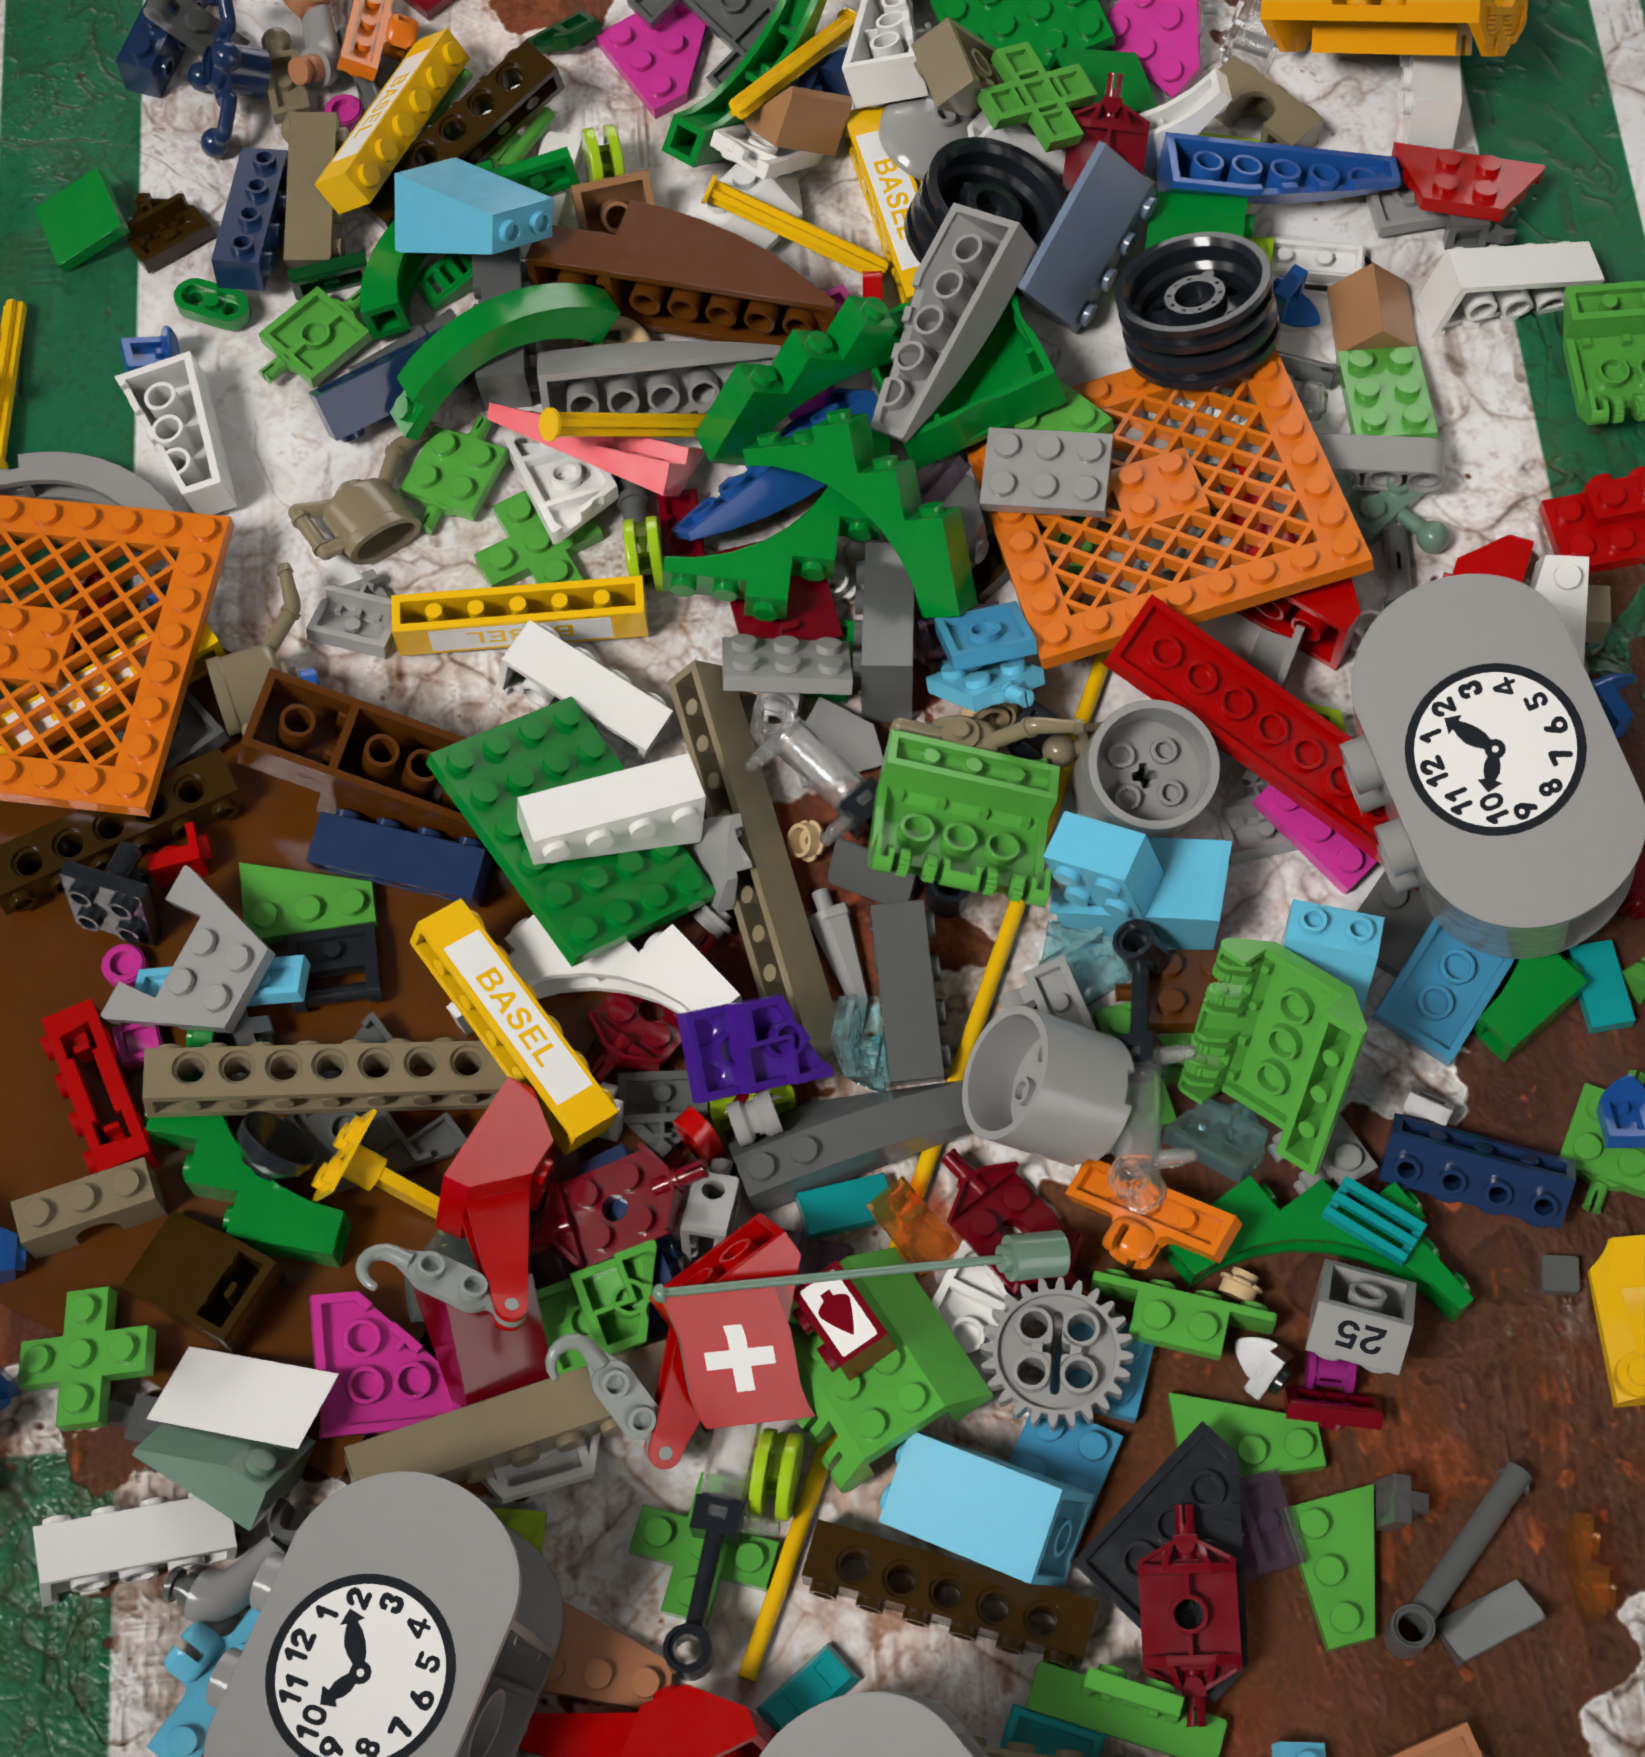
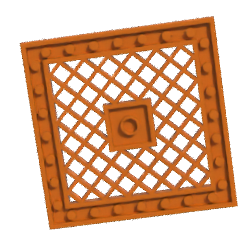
M1276 347L1270 356L1250 373L1229 383L1211 388L1178 390L1161 387L1140 377L1133 368L1071 386L1072 389L1113 419L1114 425H1118L1113 433H1109L1113 434L1114 437L1113 453L1117 448L1129 454L1125 462L1112 458L1106 518L1086 517L1083 523L1079 524L1069 520L1071 516L986 511L1022 613L1036 638L1037 655L1043 670L1113 649L1151 594L1193 624H1197L1374 570L1371 553ZM1222 386L1236 390L1232 397L1218 394ZM1248 395L1251 399L1252 404L1244 402L1245 398ZM1183 398L1196 402L1192 409L1179 406ZM1209 406L1222 410L1218 418L1204 414ZM1144 410L1157 414L1153 421L1140 418ZM1234 415L1248 418L1244 426L1230 422ZM1170 418L1183 422L1178 430L1165 426ZM1260 423L1265 432L1256 430ZM1195 426L1208 430L1204 438L1191 434ZM1130 427L1144 433L1139 441L1124 437ZM1221 435L1234 438L1230 446L1217 442ZM987 438L964 448L980 494ZM1156 438L1169 442L1164 450L1151 446ZM1247 443L1261 447L1257 454L1243 451ZM1186 448L1195 451L1191 458L1189 457ZM1273 451L1278 461L1269 459ZM1207 455L1221 459L1216 467L1203 463ZM1233 463L1247 467L1243 475L1229 471ZM1259 472L1274 476L1269 484L1255 480ZM1198 477L1207 479L1203 487L1201 486ZM1286 480L1291 491L1282 488ZM1219 484L1234 488L1229 496L1215 492ZM1246 492L1260 497L1256 505L1242 501ZM1113 500H1115L1119 511L1109 508ZM1273 501L1287 505L1283 513L1269 510L1268 508ZM1210 506L1220 509L1215 517L1211 516ZM1299 510L1305 521L1295 518ZM1232 513L1246 518L1242 526L1228 522ZM1100 520L1113 524L1108 533L1094 529ZM1259 522L1273 526L1269 535L1254 530ZM1037 525L1047 528L1042 536ZM1191 526L1206 530L1201 538L1187 534ZM1125 529L1128 533L1130 540L1121 538V535L1123 534ZM1286 531L1301 536L1296 544L1281 539ZM1060 532L1072 536L1067 545L1054 541ZM1218 534L1233 539L1228 547L1213 543ZM1151 538L1165 542L1160 551L1147 547ZM1085 541L1099 545L1093 554L1080 550ZM1245 543L1260 548L1255 556L1240 552ZM1177 547L1192 551L1187 560L1173 555ZM1111 550L1125 554L1120 563L1106 559ZM1048 554L1058 557L1053 566ZM1204 556L1219 560L1214 569L1199 564ZM1137 559L1151 563L1146 572L1132 568ZM1071 562L1084 566L1079 575L1066 571ZM1163 568L1178 572L1173 581L1158 577ZM1097 571L1110 575L1105 585L1091 580ZM1123 580L1137 585L1131 594L1118 589ZM1059 584L1070 588L1065 596H1063ZM1082 593L1096 597L1091 606L1077 602Z
M0 495V547L7 543L11 549L0 557V602L9 598L13 603H0V691L5 696L0 700V715L14 709L19 716L18 719L0 729V745L7 753V755L0 754V801L150 817L234 529V523L230 516ZM13 540L25 542L17 546ZM52 544H58V545H64V546H62L61 548H59L58 550H56L55 547H54ZM46 547L50 554L31 566L26 558ZM92 548H100L103 550L96 554ZM85 551L90 558L70 569L66 562ZM132 552H141L143 554L135 557ZM125 555L129 562L110 573L105 566ZM171 555L177 556L176 561L173 559ZM164 558L169 566L150 577L145 570ZM21 563L25 570L5 581L1 574ZM60 566L64 574L45 585L40 578ZM99 570L104 578L85 589L80 581ZM139 574L144 582L125 593L120 585ZM35 582L39 590L19 601L15 593ZM169 584L166 596H164L159 588ZM74 586L79 593L59 605L54 597ZM114 590L118 598L99 609L94 601ZM153 593L158 602L139 613L134 605ZM46 602H49L53 608L40 606H42ZM89 606L93 613L83 619L79 610ZM128 609L133 618L114 629L109 621ZM158 620L154 633L149 625ZM103 625L108 633L88 645L83 637ZM143 629L148 637L128 649L123 641ZM76 642H78L82 649L73 654ZM117 645L122 654L102 665L97 657ZM148 655L143 669L138 660ZM91 661L97 669L76 681L71 673ZM132 665L137 674L117 686L112 676ZM66 677L71 686L51 698L46 689L60 691L63 680ZM106 681L112 690L91 702L86 692ZM6 686L20 688L10 694ZM137 691L132 706L128 701L127 697H129ZM40 693L45 702L24 714L19 705ZM80 697L86 706L65 718L59 709ZM121 702L126 711L106 723L101 714ZM54 713L60 722L39 735L33 725ZM95 718L100 727L80 739L75 730ZM28 729L34 739L12 751L7 741ZM125 729L122 743H120L115 735ZM69 734L74 744L54 756L48 747ZM110 739L115 748L94 760L89 751ZM43 751L48 759L33 758V756ZM81 756H84L88 763L73 762Z

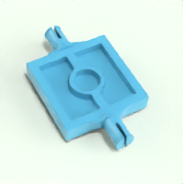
M946 658V660L943 659L940 662L939 672L926 677L928 693L973 712L1004 702L1015 703L1023 708H1027V705L1030 707L1034 702V693L1031 690L1046 684L1043 668L1028 663L1025 659L1016 662L1001 661L987 664L975 671L959 670L954 672L948 658Z

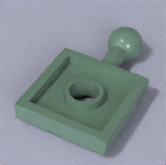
M1335 474L1363 538L1373 545L1382 537L1383 528L1398 522L1413 534H1416L1417 544L1423 551L1434 554L1443 551L1447 547L1450 533L1446 525L1436 520L1425 522L1409 510L1426 493L1408 492L1407 475H1403L1402 484L1400 487H1396V483H1390L1389 474L1387 477L1388 491H1379V494L1376 496L1365 497L1358 490L1352 489L1353 481H1349L1348 475Z

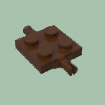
M1168 950L1169 959L1164 970L1157 976L1149 978V1031L1153 1030L1155 1033H1194L1203 999L1206 996L1207 986L1210 983L1218 982V979L1212 975L1218 950ZM1115 984L1116 1002L1131 1001V984Z

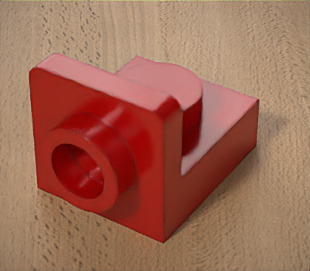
M193 821L184 823L188 845H170L161 848L157 853L146 855L148 870L158 888L173 885L184 865L193 869L201 877L210 876L207 859L213 858L211 843L207 833L200 834Z

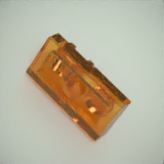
M904 1176L899 1177L865 1205L910 1263L946 1260L959 1248V1244ZM925 1271V1272H918V1273H919V1275L923 1278V1277L927 1276L929 1273H931L932 1271Z

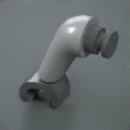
M279 1497L272 1510L270 1528L274 1536L271 1539L265 1536L241 1559L224 1570L212 1571L206 1569L200 1575L193 1572L187 1575L186 1569L178 1566L175 1567L166 1578L162 1590V1598L169 1602H174L177 1599V1605L185 1608L184 1615L186 1619L198 1623H222L238 1615L250 1604L251 1588L262 1563L273 1552L286 1555L297 1531L289 1530L290 1522L296 1512L289 1500Z

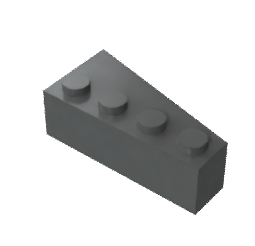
M520 246L493 255L472 254L473 292L475 300L478 299V304L509 291L524 288L525 282H531ZM536 342L525 344L500 354L475 370V378L485 411L488 410L489 402L513 408L533 407L532 392L539 391L537 367L531 368L530 355H537Z
M865 542V559H857L856 584H864V589H856L855 615H863V620H854V645H862L861 651H853V677H861L862 718L874 723H892L898 717L912 720L915 590L899 555L890 543Z
M924 900L870 905L869 925L870 933L874 936L873 958L879 980L877 982L880 1013L884 1023L882 1028L889 1087L942 1082L944 1070L951 1069L949 1043H940L939 1026L946 1025L944 999H935L933 982L941 981L939 956L930 955L928 938L936 937L933 911L925 912Z

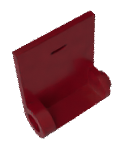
M762 541L716 551L715 554L733 552ZM791 575L786 620L761 621L753 616L744 615L745 600L736 599L729 601L738 634H748L762 639H775L778 636L784 635L793 636L798 640H818L822 637L843 639L827 579L808 581L801 576Z

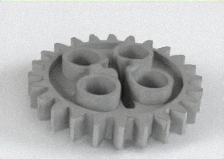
M1058 1277L1055 1289H1048L1044 1279H1039L1038 1292L1032 1293L1025 1284L1020 1285L1022 1299L1017 1301L1012 1296L1006 1294L1004 1299L1008 1311L1004 1312L994 1308L992 1310V1317L999 1325H986L983 1328L984 1335L993 1342L980 1344V1353L993 1359L981 1364L982 1373L996 1374L987 1382V1386L991 1392L1003 1389L998 1398V1405L1001 1408L1012 1402L1015 1403L1013 1419L1018 1420L1026 1412L1030 1413L1031 1428L1035 1429L1041 1419L1045 1418L1048 1419L1050 1431L1055 1432L1058 1421L1065 1419L1070 1431H1074L1076 1425L1075 1417L1080 1415L1089 1425H1092V1409L1096 1407L1105 1414L1110 1412V1406L1106 1400L1107 1396L1121 1400L1122 1390L1115 1382H1130L1131 1373L1120 1366L1133 1364L1134 1354L1121 1350L1132 1344V1335L1117 1333L1126 1325L1125 1317L1120 1316L1111 1319L1110 1316L1115 1309V1303L1109 1301L1101 1306L1098 1305L1100 1290L1097 1288L1087 1297L1082 1295V1281L1080 1280L1075 1283L1071 1291L1065 1290L1063 1277ZM1061 1314L1063 1316V1354L1060 1360L1059 1393L1053 1395L1050 1392L1052 1373L1050 1354L1053 1351L1054 1316ZM1035 1320L1040 1321L1047 1327V1331L1043 1336L1033 1339L1023 1334L1022 1328L1026 1323ZM1083 1323L1089 1325L1095 1333L1087 1341H1077L1069 1335V1330L1074 1325ZM1031 1366L1038 1367L1044 1372L1045 1376L1040 1383L1028 1385L1019 1378V1374L1023 1369ZM1077 1369L1085 1370L1091 1375L1092 1381L1084 1388L1072 1387L1066 1380L1068 1374Z

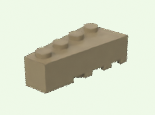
M949 17L945 18L911 44L917 59L914 62L915 68L921 78L926 81L935 105L939 109L975 118L982 111L976 101L980 89L1004 83L991 62L996 48Z
M290 112L283 256L288 269L345 255L342 229L343 224L346 223V212L339 215L314 185L349 136L348 127L342 126L337 112Z

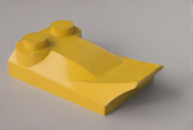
M1645 1235L1613 1237L1608 1239L1603 1253L1588 1270L1587 1274L1613 1408L1645 1405Z

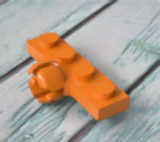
M353 0L336 69L347 72L353 77L364 78L374 82L381 54L383 53L390 59L402 62L416 42L419 23L414 18L400 13L392 14L393 0Z
M1089 1159L1083 1162L1065 1192L1072 1202L1112 1218V1224L1102 1239V1246L1109 1250V1254L1124 1265L1129 1266L1133 1261H1136L1133 1268L1142 1271L1152 1265L1160 1249L1167 1244L1179 1246L1220 1264L1242 1226L1241 1221L1233 1214L1101 1160L1094 1161Z

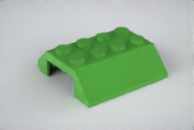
M1645 281L1565 287L1563 351L1577 416L1588 425L1607 424L1608 421L1622 423L1624 415H1630L1637 421H1645Z
M891 729L875 794L867 855L869 869L887 874L892 871L896 876L906 877L907 873L920 876L924 882L933 883V881H937L938 885L974 893L979 890L983 895L993 896L994 892L1005 894L1011 901L1020 902V900H1023L1025 904L1044 908L1050 892L1051 871L1046 868L1044 872L1045 859L1043 856L1046 852L1048 820L1058 798L1060 766Z
M1225 938L1221 941L1216 963H1214L1212 975L1218 979V982L1210 983L1207 986L1206 996L1203 999L1194 1034L1190 1042V1046L1196 1050V1053L1192 1052L1186 1056L1184 1068L1178 1081V1089L1200 1105L1222 1091L1283 1129L1276 1153L1314 1177L1321 1167L1368 1032L1357 997L1351 986L1277 942Z
M895 1247L847 1256L839 1262L844 1270L906 1264ZM912 1273L851 1279L889 1334L897 1349L850 1382L841 1368L833 1373L830 1371L816 1350L824 1343L815 1331L807 1336L793 1314L790 1313L788 1323L792 1332L801 1387L809 1407L816 1416L795 1420L804 1433H808L806 1438L813 1447L826 1443L835 1433L838 1434L837 1439L826 1451L821 1462L826 1470H832L830 1476L841 1493H847L875 1476L868 1464L948 1412L955 1423L994 1397ZM794 1299L792 1302L791 1312L798 1308V1305Z

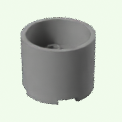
M1154 699L1126 704L1111 713L1101 723L1075 762L1071 788L1076 810L1079 815L1146 834L1147 837L1174 838L1208 805L1213 797L1220 774L1218 749L1204 723L1192 712L1180 705ZM1137 772H1139L1141 779H1148L1149 781L1144 788H1142L1140 781H1133L1132 779Z
M1027 1006L1009 1007L997 1014L987 1024L975 1042L969 1056L962 1087V1103L966 1121L970 1129L982 1139L1074 1167L1089 1159L1098 1161L1118 1140L1132 1106L1125 1104L1128 1075L1135 1072L1131 1055L1119 1039Z

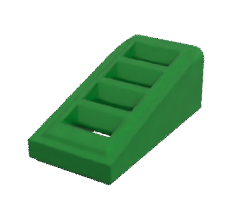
M446 254L417 278L414 288L434 313L473 291L472 254ZM463 266H465L466 269L468 270V271L465 272L464 274H463L462 271L459 269V268H461V267H463ZM449 274L455 280L452 284L445 278ZM435 282H437L443 290L439 294H437L431 286Z

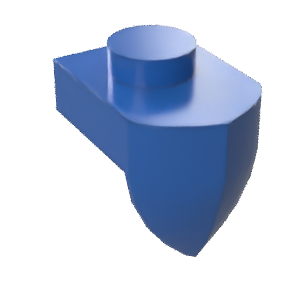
M1296 264L1292 266L1285 277L1280 274L1273 282L1280 323L1299 328L1318 326L1321 322L1319 313L1311 300L1302 294L1308 271Z
M163 326L161 336L121 338L120 352L125 372L179 355V342L171 327Z
M1612 673L1591 680L1616 738L1625 735L1634 716L1618 692L1636 678L1635 675L1629 673Z
M1629 1073L1607 1087L1598 1103L1596 1112L1606 1148H1645V1089L1643 1084Z

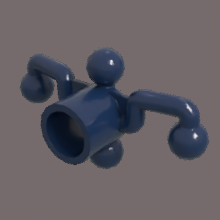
M203 0L207 5L218 6L221 24L215 31L214 43L205 49L202 62L194 63L190 67L187 77L189 84L195 90L215 92L216 103L220 106L217 128H209L204 131L201 136L200 145L207 156L222 158L229 152L231 146L230 138L237 107L236 95L263 98L269 86L271 64L266 48L239 45L231 42V36L236 31L233 0Z

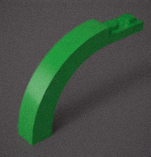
M567 146L496 169L491 159L475 165L545 195L569 189L571 185L580 184L577 170ZM395 220L390 224L373 249L361 282L360 312L374 340L411 329L410 303L417 278L435 254L402 253L396 251Z

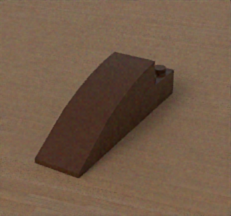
M631 199L616 235L601 231L595 232L552 225V237L531 243L525 257L532 286L548 283H577L603 288L621 312V316L636 321L645 330L711 341L781 345L782 348L793 329L826 332L837 315L835 300L766 249L702 219Z
M270 667L240 744L238 764L320 792L316 808L317 812L322 811L335 814L336 809L340 808L360 814L361 821L376 824L377 818H384L402 824L401 830L417 833L418 827H423L442 833V839L458 843L459 837H467L482 842L426 765L430 753L467 739L466 737Z

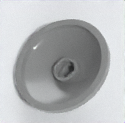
M928 90L929 96L889 102L881 115L878 127L880 142L888 157L904 172L919 180L923 179L935 154L943 146L957 139L968 137L967 126L974 120V118L937 108L930 90Z

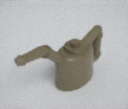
M432 421L429 422L418 441L405 438L402 435L386 446L385 458L378 478L346 481L340 485L331 499L299 503L289 507L288 515L292 520V525L299 529L312 547V552L315 556L322 560H329L345 552L354 564L365 565L391 556L414 539L420 531L422 523L415 513L406 506L392 486L405 451L430 436L435 427ZM322 517L336 538L332 540L325 539L311 518Z
M288 562L279 564L277 568L284 605L280 608L281 613L263 643L221 657L215 656L205 659L229 736L240 733L244 736L270 667L298 677L295 666L287 668L284 658L277 660L276 657L277 651L294 622L299 620L301 616V601L292 575L293 569Z
M964 715L945 716L933 720L929 724L898 717L893 720L889 733L891 729L1001 753L1003 746L1026 737L1033 738L1037 734L1083 733L1084 720L1078 718L1071 720L1027 716L1020 722L996 730L988 722Z

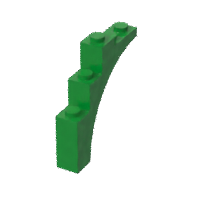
M779 0L761 34L726 80L711 94L691 108L673 115L662 151L693 168L727 160L721 156L720 151L710 146L714 130L744 123V120H740L737 116H731L729 113L731 110L728 104L729 101L815 35L827 0Z
M849 295L826 332L793 329L771 366L737 363L695 432V436L709 462L743 465L745 461L742 449L757 442V435L770 432L781 420L804 402L828 387L855 374L894 362L890 357L894 343L900 342L905 325L901 321L903 314L898 312L889 313L887 305L876 297Z
M850 408L829 411L826 413V419L812 426V428L795 431L792 433L793 436L782 437L780 431L762 433L756 436L757 442L742 449L745 466H772L805 474L832 487L856 504L881 529L899 555L914 587L922 618L960 617L978 604L961 507H944L943 502H930L922 505L914 460L898 461L897 455H886L876 458L868 413L851 414Z
M871 431L876 458L889 455L891 437ZM828 486L807 512L789 527L762 542L733 552L702 557L665 556L663 591H670L682 597H689L694 594L713 596L717 600L726 602L736 599L745 600L744 615L753 616L761 621L786 620L791 575L801 576L808 581L833 580L838 536L848 537L857 542L879 541L881 529L856 504Z
M1562 952L1539 958L1516 959L1511 977L1502 993L1479 1017L1472 1033L1504 1064L1579 997L1587 983L1580 968L1570 959L1560 956Z
M188 1030L186 1046L203 1047L209 1043L224 1044L226 1033ZM193 1073L185 1076L182 1080L185 1082H196L202 1078V1075ZM146 1111L144 1112L143 1124L146 1128L145 1130L155 1144L194 1151V1153L187 1155L183 1166V1178L192 1193L197 1197L234 1203V1206L229 1205L224 1214L223 1231L226 1232L225 1234L240 1240L262 1254L336 1268L341 1267L352 1227L345 1212L311 1202L280 1186L274 1180L267 1181L255 1175L254 1171L242 1161V1152L229 1125L227 1116L147 1118Z
M1248 1176L1212 1203L1211 1206L1237 1216L1242 1223L1240 1230L1220 1264L1172 1244H1167L1161 1251L1164 1258L1189 1288L1222 1269L1252 1258L1283 1253L1327 1254L1362 1262L1394 1277L1417 1283L1416 1291L1426 1297L1451 1322H1454L1463 1315L1474 1300L1470 1295L1471 1289L1466 1280L1458 1272H1450L1439 1259L1438 1249L1426 1236L1421 1235L1401 1267L1322 1219L1321 1215L1331 1201L1336 1190H1338L1335 1186L1330 1188L1323 1179L1319 1180L1281 1210L1277 1208L1278 1200L1273 1192L1263 1183L1258 1185L1251 1176ZM1395 1181L1378 1194L1419 1220H1424L1425 1215L1422 1213L1423 1208L1419 1200L1409 1190L1405 1189L1403 1191ZM1365 1204L1363 1205L1365 1208L1369 1209L1370 1211L1374 1212L1375 1214L1379 1215L1380 1217L1384 1218L1385 1220L1404 1230L1408 1234L1412 1233L1407 1229L1403 1228L1402 1226L1398 1225L1397 1223L1393 1222L1392 1220L1388 1219L1387 1217L1383 1216L1379 1212L1375 1211L1374 1209L1370 1208L1369 1206ZM1339 1206L1337 1208V1211L1399 1249H1402L1404 1244L1370 1226L1343 1207Z

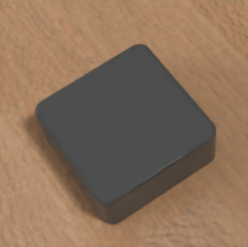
M1542 1255L1539 1260L1540 1293L1549 1295H1577L1580 1291L1578 1257Z

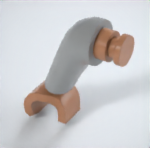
M284 0L288 8L302 20L305 50L302 56L292 58L288 64L289 76L294 84L298 86L309 84L315 89L327 88L335 83L342 70L336 69L341 49L328 6L331 0Z

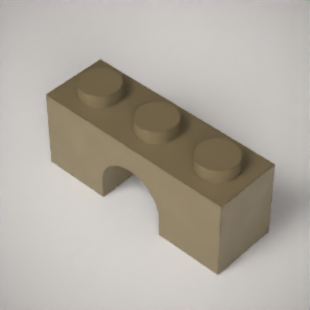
M1235 55L1218 69L1227 76L1232 101L1222 114L1215 116L1216 119L1229 128L1244 117L1254 116L1266 121L1263 124L1260 139L1263 143L1313 148L1318 144L1323 118L1312 107L1301 103L1290 95L1284 87L1276 85L1259 73L1253 65L1245 63Z
M145 1157L10 1202L20 1243L35 1260L80 1245L78 1234L92 1226L116 1223L125 1230L168 1215L158 1176Z

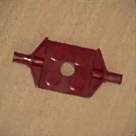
M1107 72L1106 91L1102 101L1072 113L1084 135L1079 144L1066 147L1062 186L1067 196L1099 141L1107 144L1143 175L1150 122L1123 103L1121 91L1124 74L1117 73L1115 89H1113L1115 73Z
M703 930L692 945L705 957L718 941L713 934L709 936V932ZM610 992L594 1012L590 1010L587 1015L589 1028L601 1049L600 1057L589 1069V1072L599 1085L602 1084V1081L614 1067L619 1069L620 1066L646 1071H659L682 1043L677 1013L661 1004L636 996ZM652 1004L659 1006L663 1010L664 1016L657 1021H647L642 1018L639 1011L644 1006Z
M643 1143L637 1144L638 1149H640L639 1151L566 1182L559 1183L553 1179L549 1183L543 1223H541L540 1227L529 1231V1251L549 1244L552 1247H556L575 1266L585 1269L614 1258V1254L672 1234L677 1229L682 1193L686 1192L685 1186L703 1178H708L709 1173L705 1170L707 1167L702 1159H698V1161L679 1169H671ZM618 1199H626L628 1204L626 1215L619 1221H610L608 1211L611 1204Z
M955 1148L950 1153H946L941 1159V1163L958 1179L956 1187L959 1189L946 1222L978 1256L995 1255L996 1247L1001 1245L1003 1238L1001 1228L1005 1226L1016 1227L1022 1233L1061 1230L1065 1234L1070 1248V1267L1063 1280L1065 1290L1071 1291L1078 1281L1073 1276L1074 1273L1071 1269L1085 1233L1081 1230L1077 1237L1016 1173L1019 1167L1017 1161L981 1166L976 1169L971 1167ZM996 1264L987 1265L1014 1295H1021L1020 1285L1025 1284L1032 1293L1038 1292L1039 1279L1010 1282L1006 1279L1004 1273L998 1271ZM1058 1277L1044 1278L1048 1289H1055ZM1082 1286V1295L1087 1297L1090 1293Z
M1185 1504L1186 1524H1184L1183 1505H1173L1176 1530L1173 1540L1137 1561L1143 1672L1182 1691V1696H1185L1186 1727H1196L1195 1707H1197L1198 1727H1207L1205 1706L1207 1691L1243 1670L1236 1571L1237 1558L1198 1539V1534H1195L1193 1504ZM1184 1600H1194L1202 1607L1203 1620L1194 1629H1184L1176 1621V1608Z

